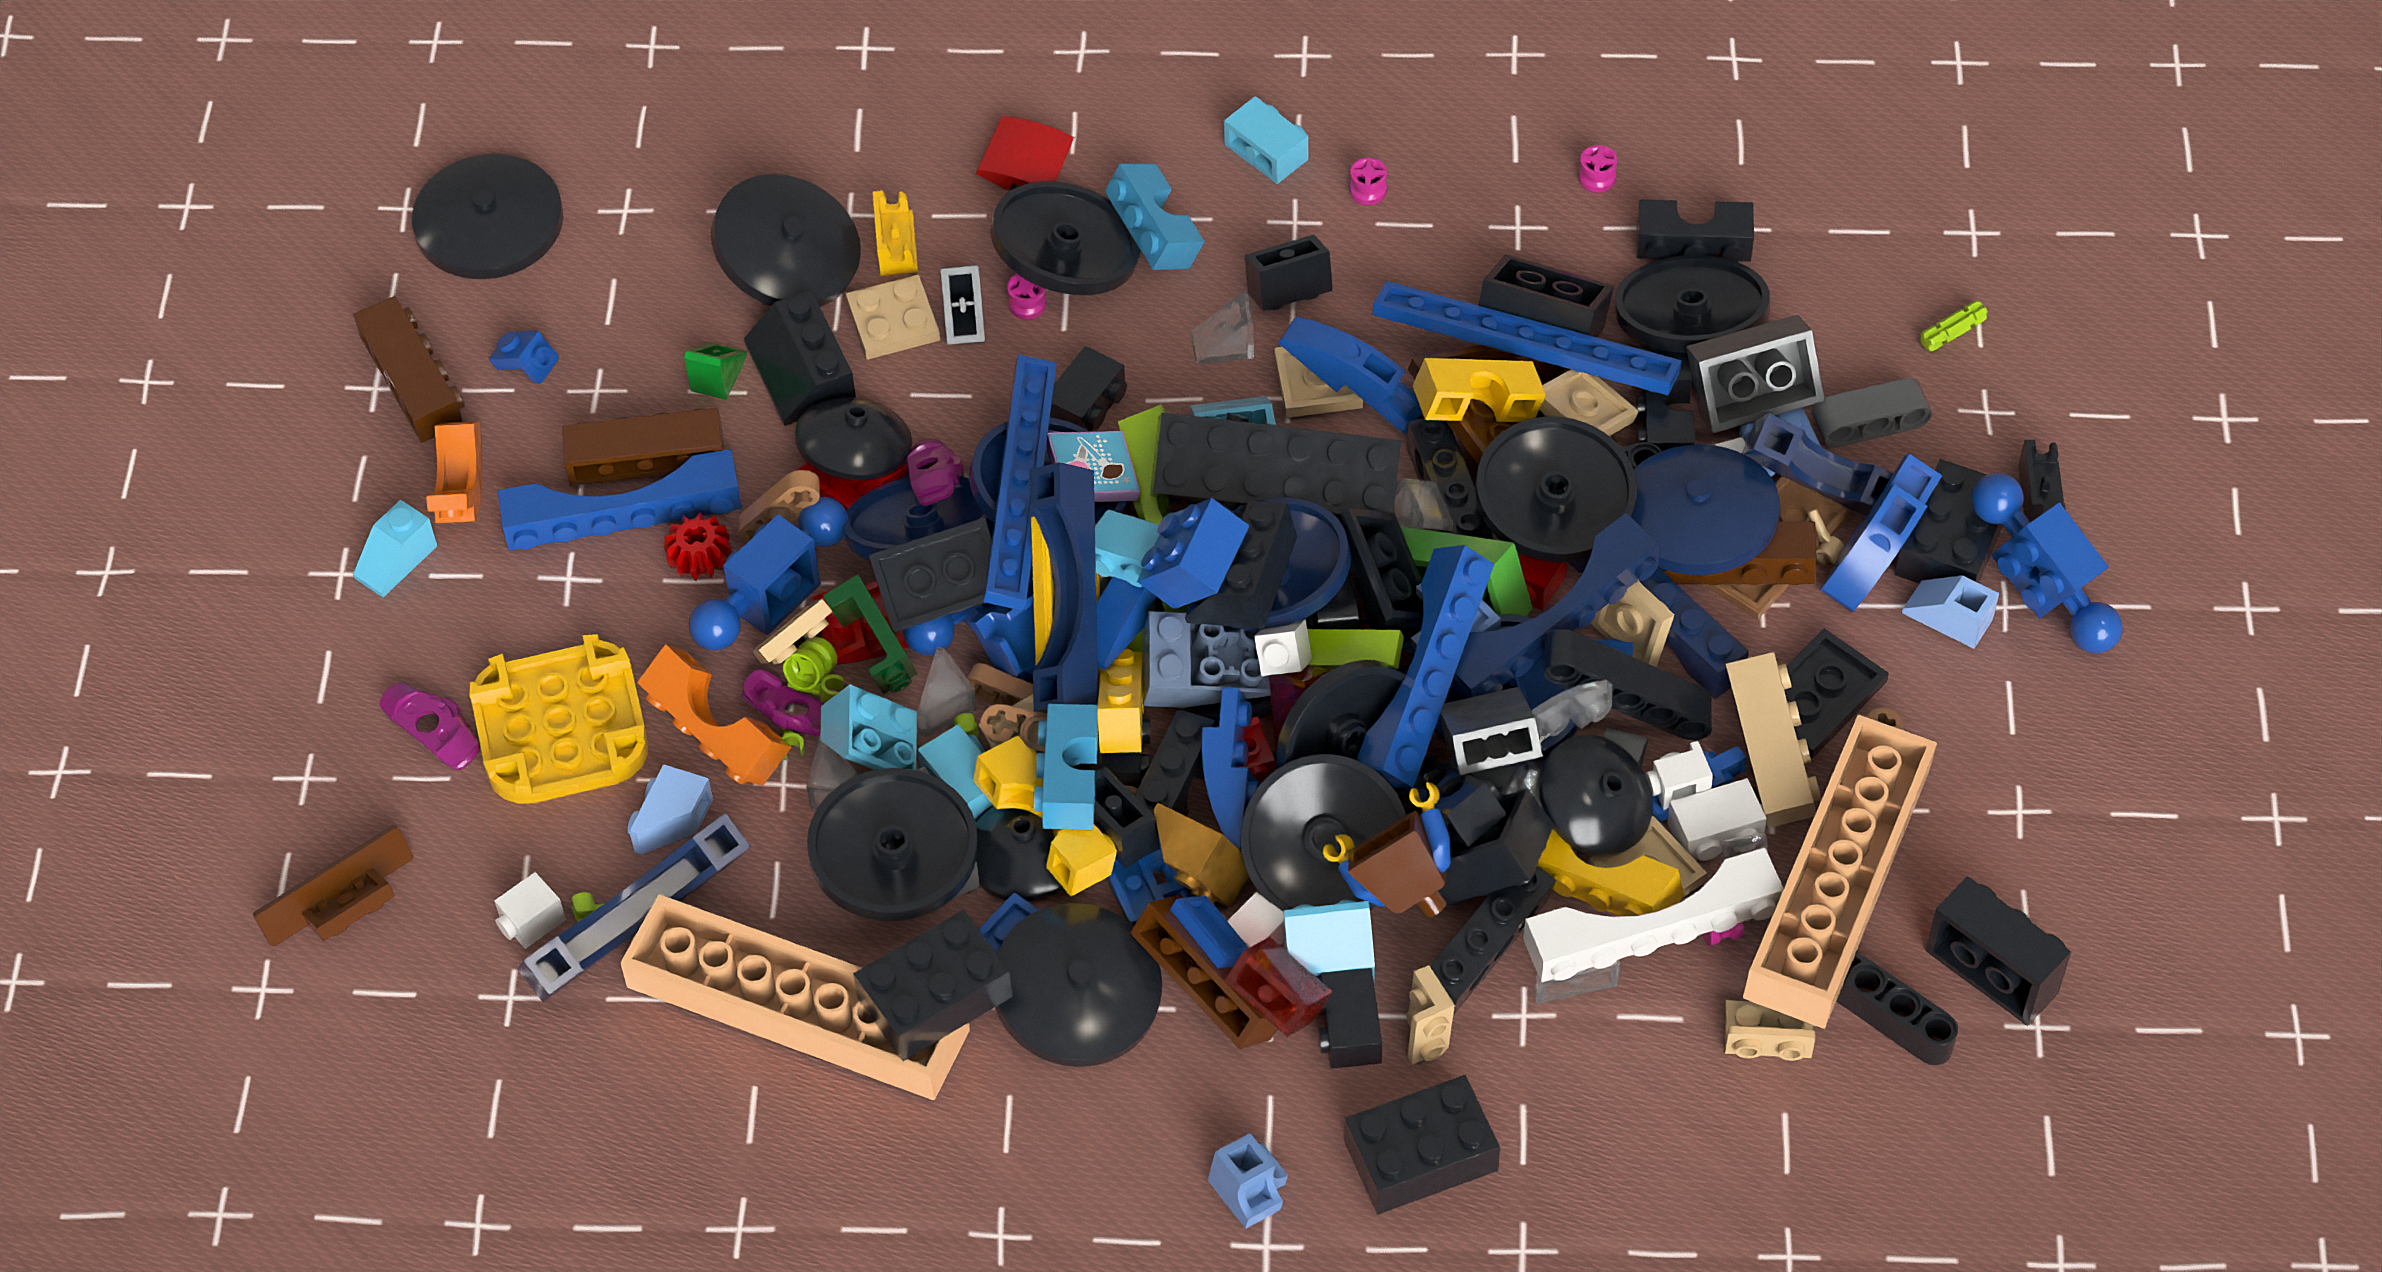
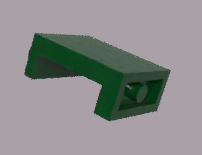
M859 575L854 576L824 594L823 597L843 628L864 616L887 653L886 659L868 669L883 694L888 691L896 693L912 683L911 678L918 673Z

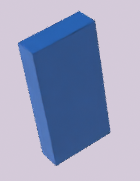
M1207 896L1175 900L1170 911L1218 969L1248 964L1254 955L1251 949Z

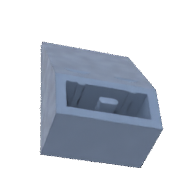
M1149 611L1142 630L1143 706L1187 708L1221 703L1222 688H1239L1246 699L1272 695V675L1261 676L1254 637L1260 630L1186 623V613Z

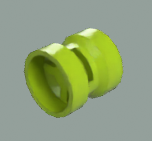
M812 637L804 641L785 660L783 672L791 685L797 689L810 690L835 668L837 654L828 641L823 638Z

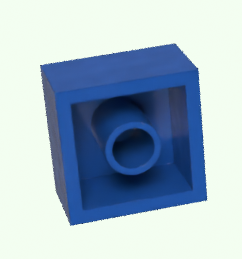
M1213 498L1195 505L1191 504L1186 509L1176 513H1169L1158 526L1157 532L1160 535L1155 545L1147 551L1141 561L1143 569L1137 582L1174 609L1218 593L1249 525Z

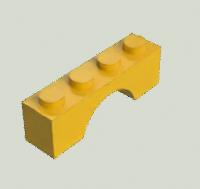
M1016 736L977 756L973 782L996 809H1023L1043 818L1042 811H1034L1035 786H1043V778H1036L1037 752L1033 748H1028L1020 737ZM1095 824L1094 830L1053 829L1055 838L1051 842L1046 868L1070 896L1111 875L1117 850L1112 839L1107 834L1102 833Z
M1552 829L1547 846L1537 864L1540 869L1556 880L1553 889L1558 894L1564 897H1575L1589 903L1598 911H1609L1621 917L1659 912L1678 904L1684 896L1679 869L1644 855L1618 867H1595L1580 860L1576 856L1577 849L1566 843L1554 829Z

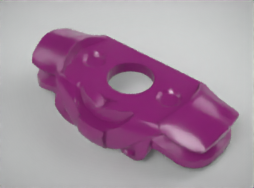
M924 439L912 447L907 460L911 486L918 502L922 506H928L950 497L954 492V486L960 485L959 478L964 471L962 459L959 456L956 457L938 439ZM937 462L935 465L927 469L919 470L922 466L928 463Z
M755 670L747 677L743 683L741 697L762 715L772 720L773 724L784 729L821 737V706L825 703L783 685L781 679L765 670ZM792 703H800L808 708V712L804 715L798 713L791 716L785 711V708Z
M404 682L392 685L382 695L380 707L389 719L425 746L448 767L462 770L477 756L480 749L479 741L469 729L471 726L465 722L460 707L449 698L443 699L435 694L414 688ZM431 713L439 717L438 726L433 731L428 733L418 731L417 723L423 715Z

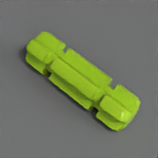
M1978 300L1964 306L1965 311L1964 309H1959L1937 322V327L1931 326L1922 331L1920 334L1921 338L1919 339L1921 345L1928 352L1937 350L1943 346L1942 342L1948 343L1970 330V325L1977 326L1984 322L1987 318V308Z

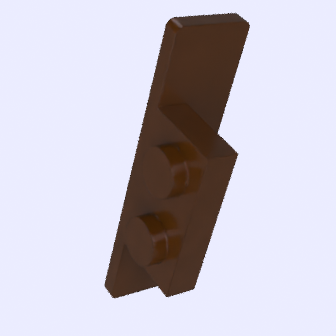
M392 825L253 913V917L267 942L273 947L306 926H309L325 941L332 936L343 933L350 924L366 914L376 912L385 902L393 898L395 894L384 877L411 861L413 854L400 829Z

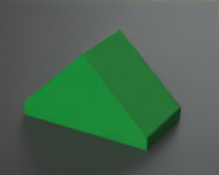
M715 343L686 350L684 360L690 390L727 400L746 360L747 351Z

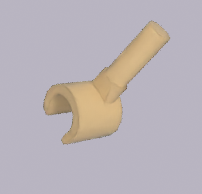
M1817 508L1810 510L1808 515L1811 521L1815 522V530L1822 543L1816 549V560L1822 566H1827L1829 562L1835 564L1845 546L1841 540L1830 536Z

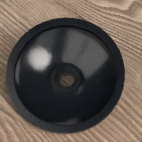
M844 396L821 401L802 413L795 429L797 449L808 463L826 474L848 480H872L896 472L906 463L907 456L912 447L911 432L901 417L885 405L861 397Z
M1580 735L1565 740L1556 746L1546 757L1539 775V798L1543 810L1554 824L1553 829L1566 843L1583 853L1607 857L1627 851L1644 837L1652 819L1653 799L1644 771L1628 751L1609 739L1595 735Z
M993 805L975 822L978 840L976 862L979 884L984 890L1005 900L1013 893H1016L1028 902L1044 899L1064 889L1046 868L1051 842L1054 840L1055 834L1053 829H1043V818L1027 810L1017 808L996 809ZM1028 830L1025 833H1019L1020 831Z

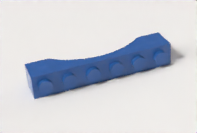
M732 449L694 455L680 468L663 479L641 489L618 495L597 497L571 495L551 490L537 483L497 490L502 527L509 551L530 549L534 546L555 542H569L577 538L594 535H608L616 531L633 528H648L656 524L681 521L683 515L688 519L695 518L699 512L702 516L726 514L730 511L742 509Z
M1466 545L1434 548L1421 583L1423 622L1414 658L1393 700L1366 733L1357 757V761L1374 769L1392 788L1414 787L1494 567V563Z

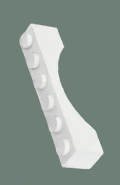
M1761 848L1725 859L1717 873L1698 892L1681 903L1659 912L1629 917H1607L1587 914L1564 907L1527 918L1525 920L1523 940L1541 982L1551 979L1560 981L1572 977L1577 971L1591 967L1605 968L1615 963L1617 959L1630 955L1645 956L1655 951L1657 947L1670 943L1684 944L1692 941L1697 935L1713 930L1715 932H1724L1733 928L1737 923L1753 918L1755 920L1767 919L1773 916L1784 888L1766 849Z

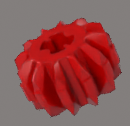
M699 512L695 519L689 520L683 515L682 525L670 524V535L664 537L663 544L665 552H667L665 554L667 563L670 565V568H676L680 578L691 573V577L695 581H697L700 574L705 573L713 578L714 568L724 569L723 565L726 563V558L732 553L729 532L725 525L719 524L715 516L704 520V516Z

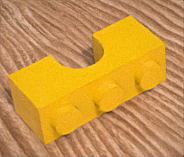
M1424 358L1413 384V389L1425 420L1462 421L1470 400L1476 399L1484 402L1493 410L1497 422H1522L1536 418L1546 396L1533 361Z
M1124 649L1106 670L1101 669L1098 697L1100 753L1141 752L1143 734L1142 710L1144 714L1142 652Z

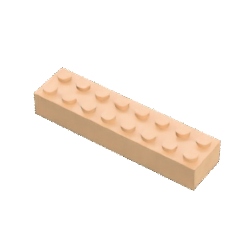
M1857 715L1751 965L1743 999L1825 1029L1930 771L1937 742Z
M658 894L620 962L627 988L931 1100H935L970 1031L969 1023L905 1061H902L857 998L853 973L862 969V967Z

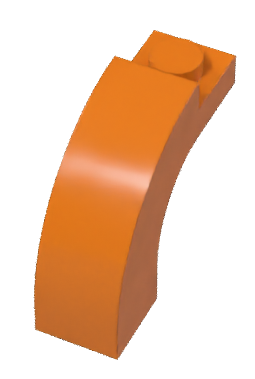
M480 421L440 423L435 425L437 452L435 490L426 496L427 511H434L435 523L475 521L479 514L482 488Z

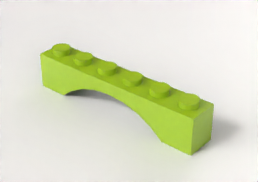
M1162 405L1118 421L1120 431H1123L1141 491L1138 500L1134 501L1135 509L1140 519L1155 524H1160L1163 518L1168 515L1169 498L1150 496L1158 417L1161 413H1166ZM1161 600L1165 612L1187 613L1190 605L1189 603L1174 609Z

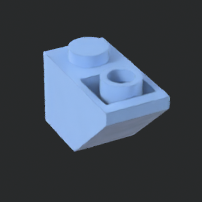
M1965 576L1923 580L1904 606L1902 614L1974 649L1993 621L1999 593Z
M663 764L657 778H651L646 787L645 801L639 811L633 812L628 823L627 832L630 834L634 852L645 854L696 834L713 802L709 778Z

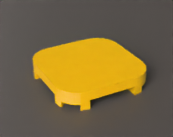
M598 634L582 635L583 645L505 662L503 653L488 659L490 665L478 674L475 682H470L469 695L473 706L484 768L494 792L504 800L514 803H537L618 784L630 779L643 767L648 756V738L630 660L624 647L618 648L615 644L599 640Z

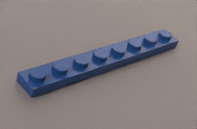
M1389 281L1385 282L1373 303L1372 315L1388 319L1392 322H1400L1425 329L1429 332L1444 334L1466 342H1473L1503 352L1532 358L1540 362L1562 366L1576 372H1584L1609 379L1613 382L1639 387L1650 392L1669 395L1680 373L1681 360Z
M1019 354L1014 370L983 602L1023 610L1027 600L1032 561L1031 517L1034 514L1031 510L1030 469L1044 466L1057 363Z

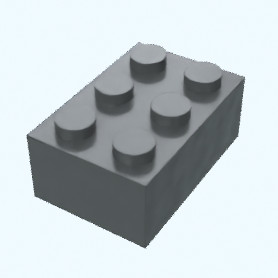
M1798 314L1686 346L1699 414L1713 433L1756 421L1768 413L1777 415L1825 401L1812 329Z

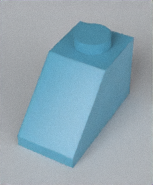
M400 499L373 525L354 570V579L384 598L437 547L430 519Z

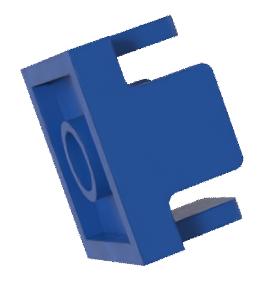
M1030 577L1027 600L1023 610L992 604L969 620L994 668L1024 681L1028 679L1033 680V670L1036 667L1033 577Z

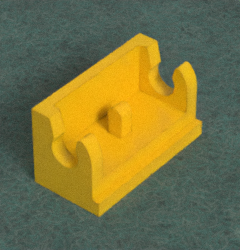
M883 191L873 192L877 252L881 276L918 273L913 210H909L907 195L904 192H899V202L896 204H888Z

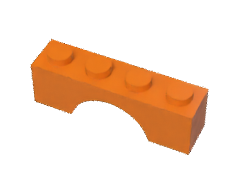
M665 644L637 682L648 693L646 696L647 701L663 712L667 710L674 717L672 720L673 725L689 736L694 735L701 742L698 745L699 749L714 760L720 759L727 766L725 769L726 774L742 785L750 782L763 786L792 747L766 723L744 717L734 724L721 726L713 717L708 704V687L712 674L686 650Z

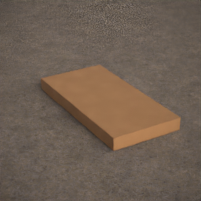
M1783 476L1775 482L1780 499L1779 522H1812L1808 512L1817 508L1826 530L1830 536H1835L1850 519L1851 510L1842 504ZM1815 530L1817 549L1822 543L1820 542L1818 534ZM1790 584L1702 585L1758 620Z

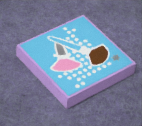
M1123 431L1048 433L1046 450L1050 464L1061 462L1094 470L1095 502L1138 500L1141 491Z

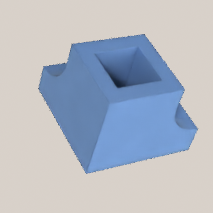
M1250 1133L1215 1151L1208 1182L1246 1229L1281 1210L1283 1200L1277 1189L1286 1184L1288 1174L1263 1143L1259 1145Z

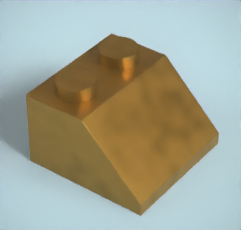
M1157 803L1154 808L1163 859L1176 872L1174 879L1192 890L1191 895L1194 897L1207 896L1213 904L1217 901L1230 908L1249 877L1242 852L1223 834Z

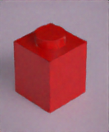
M1521 554L1519 562L1533 607L1543 611L1566 578L1567 562L1543 561Z

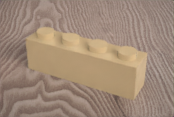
M1774 652L1726 664L1764 814L1767 818L1768 828L1815 817L1814 802L1822 799L1816 776L1807 778L1804 764L1811 763L1806 739L1797 740L1794 727L1802 724L1796 701L1787 703L1784 689L1792 688L1786 664L1777 665Z

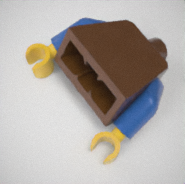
M1426 782L1430 792L1428 801L1424 803L1420 800L1416 788H1412L1409 794L1411 802L1415 806L1422 808L1423 813L1420 816L1415 810L1355 848L1349 836L1344 834L1337 835L1336 840L1341 845V853L1338 854L1332 844H1327L1324 846L1323 854L1328 860L1340 863L1338 870L1355 897L1380 907L1386 906L1393 913H1402L1416 904L1424 915L1430 918L1440 913L1446 906L1447 902L1438 890L1446 884V870L1451 864L1450 838L1441 810L1434 807L1439 800V790L1433 783Z

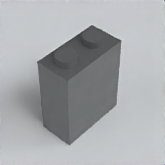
M1519 687L1443 704L1440 720L1444 740L1460 775L1543 757L1535 716Z

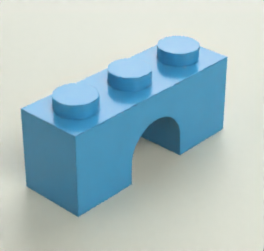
M1119 164L1105 193L1153 270L1190 269L1205 241L1188 215L1177 216L1162 210L1172 189L1156 164Z
M1048 704L1047 721L1039 720L1038 745L1045 746V753H1037L1036 778H1043V786H1035L1034 811H1042L1043 829L1094 830L1095 770H1078L1071 766L1081 763L1097 764L1098 705Z

